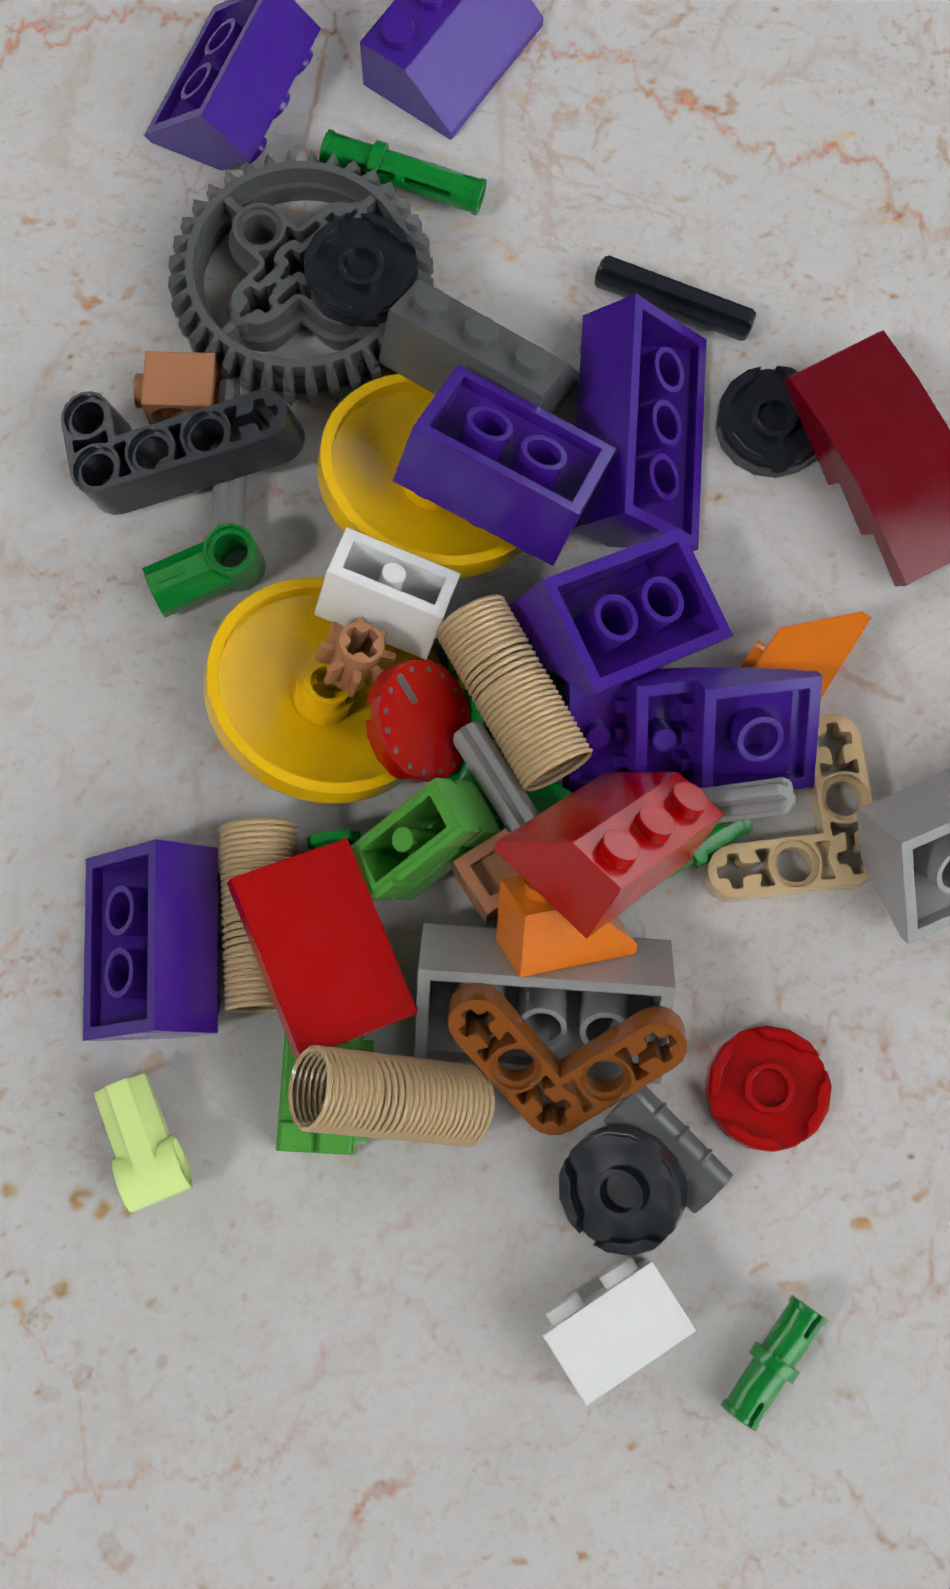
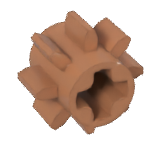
M358 617L355 622L346 625L344 628L341 624L334 621L327 634V641L320 643L315 656L316 661L328 664L324 683L326 685L334 684L338 688L347 691L349 697H353L356 691L366 686L371 688L380 673L391 667L396 658V653L384 650V639L387 631L385 629L378 630L373 625L364 622L363 617Z

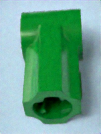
M226 523L211 530L204 542L142 569L150 592L161 613L166 618L228 590L242 592L252 589L263 578L266 563L264 555L250 531L240 524ZM239 548L248 550L247 557L238 566L231 568L222 566L224 557L230 551Z

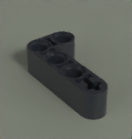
M269 390L254 391L133 431L130 424L100 393L87 391L73 396L65 404L61 413L63 437L73 483L104 512L112 515L125 514L287 463L301 452L305 442V432L301 423L284 399L276 392ZM223 439L217 448L209 451L215 442ZM167 457L161 466L155 468L161 459ZM112 474L111 478L103 484V481Z

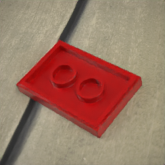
M347 838L229 879L227 886L296 1061L300 1054L310 1045L337 1047L418 1013Z

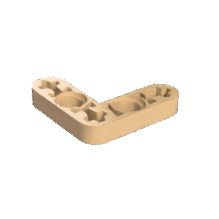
M827 714L819 717L818 741L826 734V730H831L834 739H844L846 745L836 754L838 770L849 766L851 772L839 771L827 777H822L821 771L827 772L833 766L829 747H819L817 743L814 787L809 788L816 834L735 843L721 847L710 857L709 862L704 868V882L708 891L715 898L723 902H744L851 889L864 885L871 880L864 864L857 868V874H852L850 865L839 864L837 857L847 850L845 832L833 836L831 829L844 830L858 824L857 809L873 803L861 734L856 724L850 718L841 714ZM836 785L845 786L855 794L857 808L854 814L839 816L828 808L826 793L830 787ZM856 830L850 836L854 854L860 855L859 830ZM790 850L803 855L808 863V874L805 880L789 882L781 877L776 868V860L781 852ZM762 853L765 855L763 874L769 886H761L762 874L744 877L739 882L738 889L732 888L729 879H719L717 872L725 867L727 859H734L736 868L744 869L755 867L760 862L757 854Z

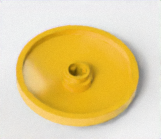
M394 374L372 380L347 395L333 410L326 423L317 458V477L322 498L331 516L343 532H345L346 527L461 573L459 578L481 575L498 569L522 552L520 548L482 528L470 524L458 515L427 499L419 497L411 490L392 481L412 427L432 401L435 394L400 374Z
M303 577L274 583L256 591L241 601L226 616L213 638L205 666L203 691L206 710L215 734L230 756L246 772L268 787L291 797L317 803H351L366 800L393 789L402 783L403 780L392 776L376 759L367 738L366 720H371L372 704H367L370 688L366 686L356 691L353 697H349L347 691L338 688L334 684L326 685L324 683L328 664L315 660L320 643L327 641L326 637L333 623L314 615L324 578ZM385 643L384 650L396 653L393 665L409 660H425ZM432 645L426 660L441 666L439 657Z

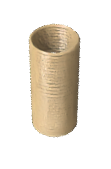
M495 594L476 599L450 614L440 624L436 631V638L439 639V644H442V649H445V654L448 655V659L453 664L461 682L465 684V689L468 690L469 696H472V702H475L477 711H480V716L486 722V727H489V732H492V737L498 743V748H501V753H504V758L507 759V764H510V769H513L516 780H520L519 785H522V790L535 791L546 787L575 771L591 757L593 749L589 748V743H586V738L580 732V727H577V722H574L571 712L567 711L568 706H564L565 701H562V696L558 695L559 690H555L556 685L552 684L553 680L549 679L550 675L546 674L547 670L543 669L542 663H539L540 657H536V651H533L532 645L528 644L529 638H526V633H523V628L520 627V623L517 622V618L511 612V607H508L505 597Z
M247 818L224 823L219 828L221 832L219 835L221 838L219 841L221 844L219 855L222 856L220 858L222 862L220 865L222 868L220 879L223 881L220 884L223 887L220 890L223 893L220 896L223 899L221 901L223 905L221 908L223 911L221 914L223 917L221 924L225 927L221 931L225 934L222 938L225 942L222 945L225 949L222 953L224 955L222 959L225 962L222 965L225 968L222 971L225 973L223 984L226 987L223 990L226 993L223 996L226 998L224 1009L227 1012H277L227 882L232 877L296 856L299 852L297 849L299 844L296 842L298 840L296 836L298 834L296 831L298 826L293 821L280 818Z
M310 1045L300 1054L294 1064L289 1081L288 1102L294 1124L304 1132L473 1147L482 1141L490 1129L494 1116L495 1095L492 1082L477 1065L354 1049L349 1050L331 1046Z

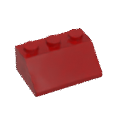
M605 772L500 838L493 849L587 939L687 864L723 817L724 813L707 799V796L699 787L687 781L679 772Z

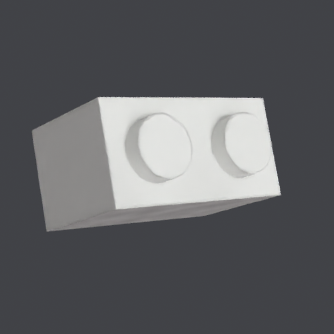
M346 527L326 571L314 615L331 622L335 621L343 627L355 622L358 617H363L364 622L373 625L378 630L385 629L387 631L384 639L386 644L426 660L436 637V631L443 620L461 573Z
M631 1256L622 1259L599 1276L600 1281L604 1285L602 1288L584 1300L575 1292L545 1312L550 1323L542 1327L540 1332L586 1406L696 1332V1329L653 1262L646 1258L637 1264Z

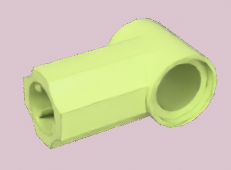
M143 1073L122 1079L94 1093L116 1157L112 1159L113 1176L119 1194L129 1212L134 1213L193 1188V1180L188 1162L177 1138L169 1134L149 1074Z

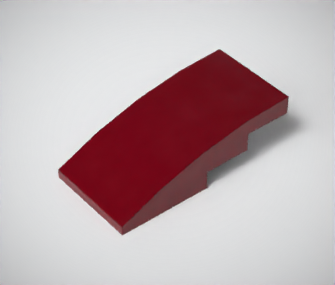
M879 331L784 378L783 380L828 485L840 484L861 536L873 534L895 587L907 586L950 563V429L919 378L885 331Z

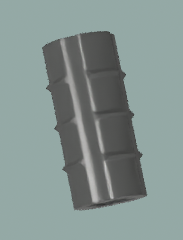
M647 1086L624 1098L603 1120L608 1126L616 1124L638 1127L658 1137L677 1157L686 1179V1207L692 1213H697L709 1203L733 1176L712 1153V1149H708L690 1131V1127L684 1125L667 1107V1103L662 1102Z

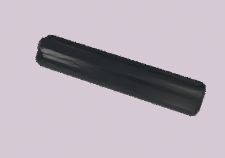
M610 255L605 256L600 261L595 274L594 284L597 288L624 298L637 294L667 314L739 341L747 339L756 318V312L752 308Z

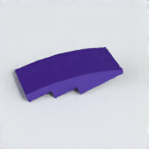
M661 668L592 697L587 696L563 680L564 706H568L567 711L571 712L574 722H577V727H580V732L586 738V743H589V748L593 749L591 757L583 765L563 778V787L573 793L605 772H679L687 781L699 788L779 777L789 779L792 782L793 790L814 787L823 676L818 671L767 668Z

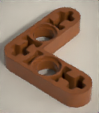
M484 983L467 984L460 987L452 995L449 1003L448 1028L453 1039L529 1125L538 1132L547 1135H561L575 1129L677 1067L687 1053L685 1027L680 1016L672 1009L662 1006L648 1007L638 1011L571 1054L558 1060L501 992L493 986ZM472 1009L478 1015L489 1011L488 1026L495 1035L490 1041L487 1026L477 1017L467 1021L466 1010ZM654 1033L659 1038L668 1036V1043L660 1046L655 1040L646 1042V1035ZM520 1049L529 1053L533 1058V1062L522 1070H510L501 1065L498 1059L505 1051ZM638 1054L639 1062L634 1063L632 1057ZM599 1061H611L622 1068L621 1074L616 1079L607 1082L594 1080L588 1075L587 1071L594 1063ZM542 1080L545 1094L555 1103L564 1099V1107L558 1108L553 1103L542 1106V1090L537 1084Z

